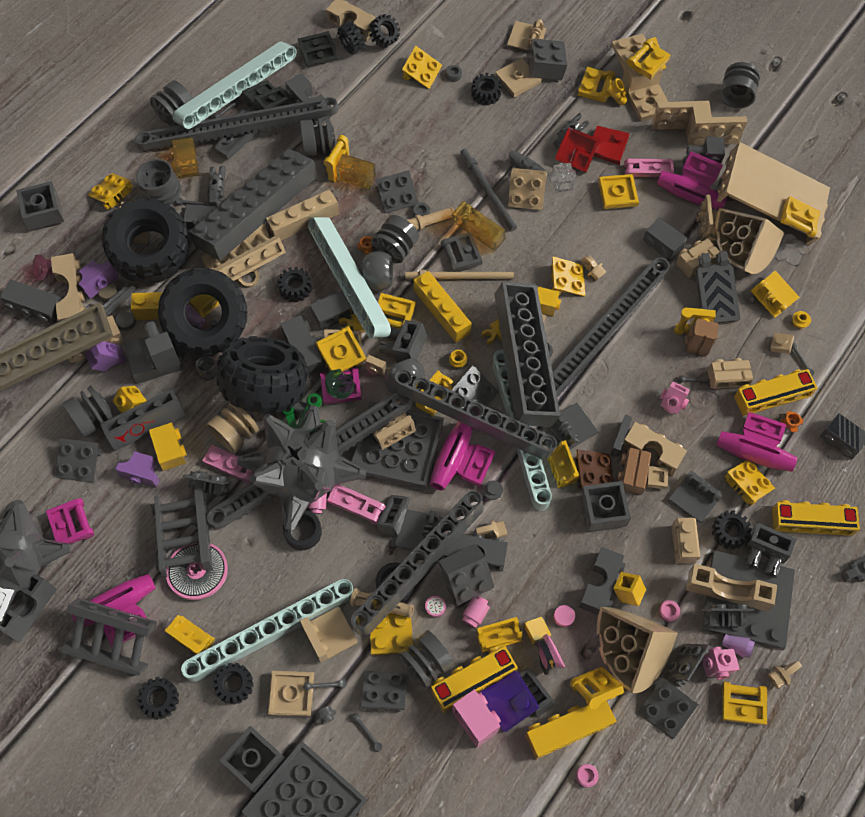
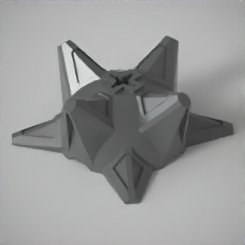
M312 405L308 407L295 428L270 414L263 416L267 449L239 456L237 460L238 465L254 472L250 476L252 484L280 500L285 530L294 531L310 503L316 502L337 484L366 478L367 469L339 455L335 423L333 420H327L321 424L318 407Z
M21 500L12 501L2 520H0V622L3 621L16 592L23 588L24 584L33 575L37 574L41 567L71 551V544L43 538L24 502Z

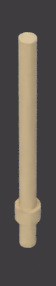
M427 270L405 272V279H415L427 272ZM430 272L435 279H514V272Z

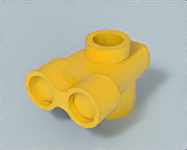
M619 78L613 81L610 79L606 80L604 83L605 95L613 97L620 105H624L627 102L625 97L627 89L624 88L623 82Z

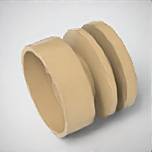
M229 403L227 405L228 409L223 408L221 410L225 419L216 415L206 426L221 445L235 454L244 445L241 436L249 440L252 438V434H256L259 431V428L247 411Z

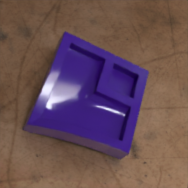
M518 671L512 672L494 685L480 691L488 702L486 706L490 712L495 711L501 722L499 725L503 732L509 731L540 708Z

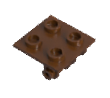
M576 450L575 461L577 462V471L580 478L578 487L581 491L583 486L614 482L610 454Z

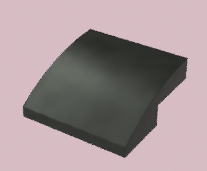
M329 31L298 38V44L307 67L338 59Z
M268 80L247 88L241 93V96L248 103L259 110L273 108L290 100L289 95L280 86L275 88Z

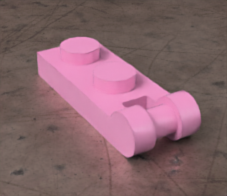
M626 159L624 161L625 175L633 174V177H660L662 171L674 173L673 159Z
M211 445L202 460L203 464L247 484H251L250 476L254 472L247 469L246 473H242L244 467L237 464L239 456Z
M339 484L334 486L327 499L328 503L364 518L377 525L380 519L379 516L386 507L381 502ZM369 506L374 508L372 513L367 511Z

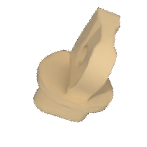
M587 255L580 260L589 271L587 275H591L596 281L606 273L602 267L603 264L597 265L591 256Z
M491 520L492 525L476 528L477 535H481L485 539L495 536V538L507 536L504 521L495 522Z
M799 661L791 662L784 668L775 665L773 671L768 674V677L774 686L779 689L784 684L790 685V675L801 668L802 665Z

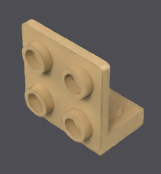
M513 168L510 178L508 206L542 210L547 171Z
M706 195L704 201L701 202L700 211L697 212L696 220L699 222L698 237H701V242L709 239L713 244H717L715 223L718 211H712L710 195Z
M404 412L395 421H390L387 426L384 425L382 429L376 430L373 436L381 449L384 450L415 432L414 421L410 415L407 416Z
M336 607L312 621H309L308 617L300 620L320 663L357 644V639L340 607Z

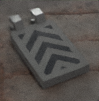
M727 251L716 254L717 265H710L709 253L701 254V256H698V270L695 271L700 309L716 310V317L713 321L715 323L741 320L734 269L731 263L728 264Z

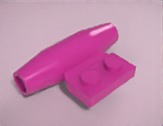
M690 151L683 166V175L662 171L657 181V185L671 194L701 206V202L704 201L706 195H710L711 207L715 210L723 209L727 197H725L721 202H718L719 193L709 187L716 182L723 164Z
M751 412L747 414L742 429L743 435L721 431L716 446L736 457L772 469L793 472L798 457L777 447L782 440L786 424Z
M458 421L447 436L437 457L430 486L436 490L444 491L457 472L462 480L481 487L496 451L479 444L469 445L473 427Z
M146 574L125 581L92 598L90 601L147 618L143 609L137 606L136 603L155 590L156 586L150 575ZM71 614L74 622H76L75 615ZM85 618L84 627L95 624L93 620ZM105 624L104 633L112 647L116 629ZM125 630L122 644L136 635Z

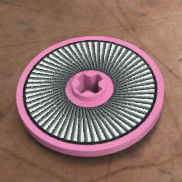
M196 543L184 545L176 550L170 558L197 554L200 551V547ZM210 543L213 569L204 570L202 564H198V562L167 567L168 577H166V580L176 595L187 600H201L213 595L222 587L227 577L228 564L223 552L217 546ZM197 567H200L201 571H198L197 574H194L193 570H196Z

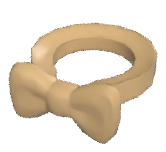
M257 269L252 271L256 275L253 282L246 283L240 277L238 278L239 283L245 287L255 286L259 281Z

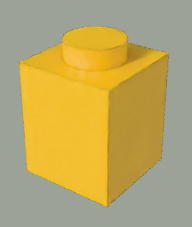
M538 287L542 314L554 316L555 310L560 308L561 300L558 299L560 292Z
M625 572L620 573L613 588L621 603L634 606L640 605L646 591L640 575Z

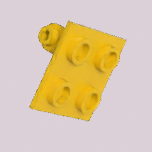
M415 46L402 68V71H404L403 79L409 80L414 78L427 89H430L442 64Z
M112 173L107 175L99 185L94 186L87 195L103 202V207L106 210L112 209L118 204L117 202L121 201L120 198L124 199V197L132 192V181Z
M552 257V264L550 266L552 269V290L560 292L559 295H561L562 291L585 297L583 265Z
M776 270L751 290V293L774 318L800 298Z
M747 460L728 471L724 476L726 482L734 488V491L739 488L741 489L738 495L744 493L741 498L750 506H753L757 500L775 489L771 482L757 469L756 465Z

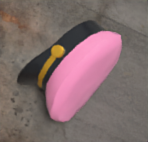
M548 634L536 640L540 665L545 675L552 668L565 667L556 646Z

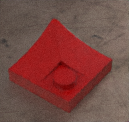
M597 126L593 137L600 139L594 156L620 165L630 133Z
M569 127L555 160L587 172L600 139Z

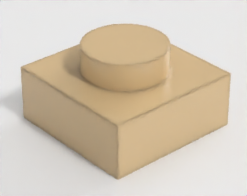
M774 333L770 347L771 352L790 354L794 335Z
M368 355L366 369L373 375L384 376L386 362Z
M649 466L647 487L667 489L668 468Z

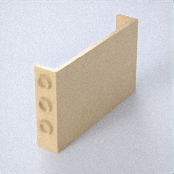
M739 142L730 151L729 157L725 162L726 169L721 176L723 180L717 191L719 193L717 201L721 202L726 196H730L781 222L785 201L791 196L820 211L817 224L818 232L814 238L807 236L806 245L809 246L813 242L818 241L822 234V224L825 221L824 214L828 207L827 200L830 187ZM787 224L788 226H790V227H792V228H794V229H796V230H798V231H801V230H799V229H797V228H795V227H793V226Z

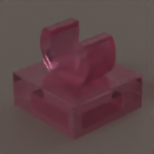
M35 255L31 266L37 281L45 280L46 274H53L52 267H49L51 260H45L43 255Z

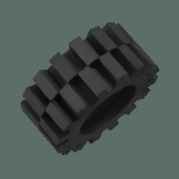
M380 15L369 25V32H372L369 36H373L372 42L376 41L375 45H380L382 48L392 45L400 36V33H398L400 28H397L399 23H395L396 19H391V15ZM381 25L387 28L389 33L388 37L383 35V33L381 32Z
M349 21L338 27V38L348 53L353 55L365 48L363 35L360 33V29H357V25H354V22Z
M482 73L480 77L477 75L472 81L471 95L473 100L477 99V103L482 102V105L498 102L499 97H501V80H498L497 76L494 78V74L488 76V73H485V76H483ZM483 87H489V88H491L492 90H491V91H483V90H481V88H483Z
M289 267L288 272L286 269L283 270V274L280 273L278 278L281 296L285 300L288 298L289 302H292L293 299H295V302H298L299 298L303 301L304 296L307 298L309 293H311L310 275H308L307 271L304 272L303 268L298 270V267H294V270ZM294 280L302 283L300 287L295 289L288 287V284Z
M729 510L721 513L712 525V535H715L714 540L720 541L718 545L724 544L726 549L729 547L731 549L741 547L748 540L752 528H749L751 525L750 521L746 522L747 517L744 516L742 518L741 512L735 514V510H732L730 513ZM732 523L737 526L739 530L738 535L729 536L724 530L725 524Z
M228 663L226 667L225 665L221 666L222 669L220 671L217 670V676L213 678V688L216 695L227 704L242 703V700H246L248 694H251L253 691L252 675L245 666H241L239 663ZM230 676H238L241 678L240 688L233 692L228 691L225 686L226 680Z
M155 677V680L149 679L147 684L144 682L142 684L143 689H139L138 693L140 695L137 696L138 706L141 708V711L153 719H163L166 715L170 716L172 714L171 711H175L177 708L175 705L179 704L177 688L165 678ZM157 690H162L166 693V700L161 706H153L150 701L151 695Z

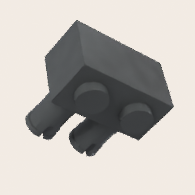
M706 136L703 146L688 145L686 156L683 158V166L690 151L722 163L725 156L724 137Z
M405 320L401 329L390 327V335L387 338L396 339V342L388 343L382 341L379 346V352L394 355L397 363L411 358L417 360L427 338L423 323Z
M155 322L146 323L144 328L149 339L145 340L147 347L144 348V351L152 368L156 367L158 372L161 373L180 366L181 364L168 333L160 334Z
M757 523L750 532L751 535L745 548L750 550L745 566L749 568L751 565L750 569L756 570L758 569L761 556H766L769 558L764 574L768 576L771 573L770 577L777 578L781 563L784 564L791 557L797 539Z

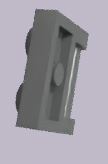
M471 232L446 238L440 242L451 264V272H460L464 269L482 265V258ZM452 245H456L462 262L457 263L451 248Z

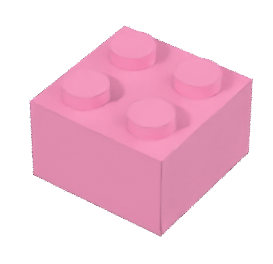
M474 689L453 704L452 713L476 748H478L498 733L501 720L495 711L490 712L486 706L488 702L481 692L477 693Z

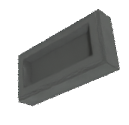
M625 414L610 455L615 457L619 455L632 420L631 416Z

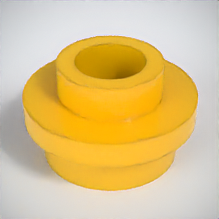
M798 311L794 313L792 323L796 328L803 329L810 325L811 317L804 311Z
M454 350L451 352L449 363L453 367L461 368L466 365L468 358L464 351Z

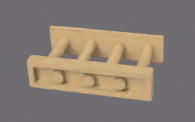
M262 224L221 261L207 253L200 257L205 268L220 271L235 281L285 254L286 251L280 237L276 235L270 238L265 224Z

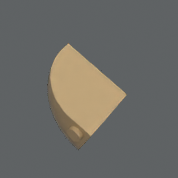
M719 208L715 230L717 231L718 240L716 241L720 251H727L728 261L745 272L757 274L764 270L776 254L784 232L766 218Z
M600 607L597 634H599L601 645L599 650L604 664L608 665L613 673V678L620 682L626 690L631 693H639L646 690L663 671L678 633L644 617L619 609Z

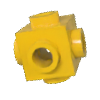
M135 385L120 387L112 400L121 413L147 401Z

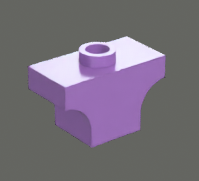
M93 260L79 270L82 280L78 284L86 296L91 299L100 290L119 278L109 262L97 264Z
M105 341L91 347L85 353L91 369L104 372L114 365H122L127 360L120 345Z
M134 451L130 460L118 463L115 469L120 477L129 479L130 482L137 485L143 483L157 488L160 481L156 473H154L156 467L154 458Z

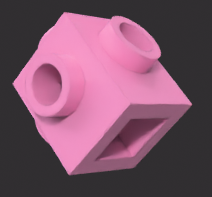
M672 382L669 389H664L660 399L663 401L660 406L664 407L663 409L668 413L678 414L680 409L685 410L689 402L686 397L690 389Z
M714 647L709 649V653L705 654L702 658L707 677H716L717 680H721L740 670L734 649L721 650V647Z

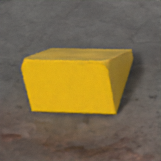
M542 617L524 623L523 627L532 644L537 643L536 640L541 639L545 634L551 636Z

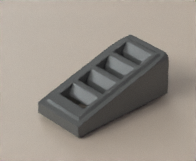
M391 495L376 525L381 535L398 537L410 501L409 497Z
M527 667L519 674L523 680L528 677L531 679L525 683L528 688L533 684L535 685L530 690L533 696L538 692L541 693L534 698L537 703L544 700L539 704L540 708L534 712L539 717L554 706V701Z

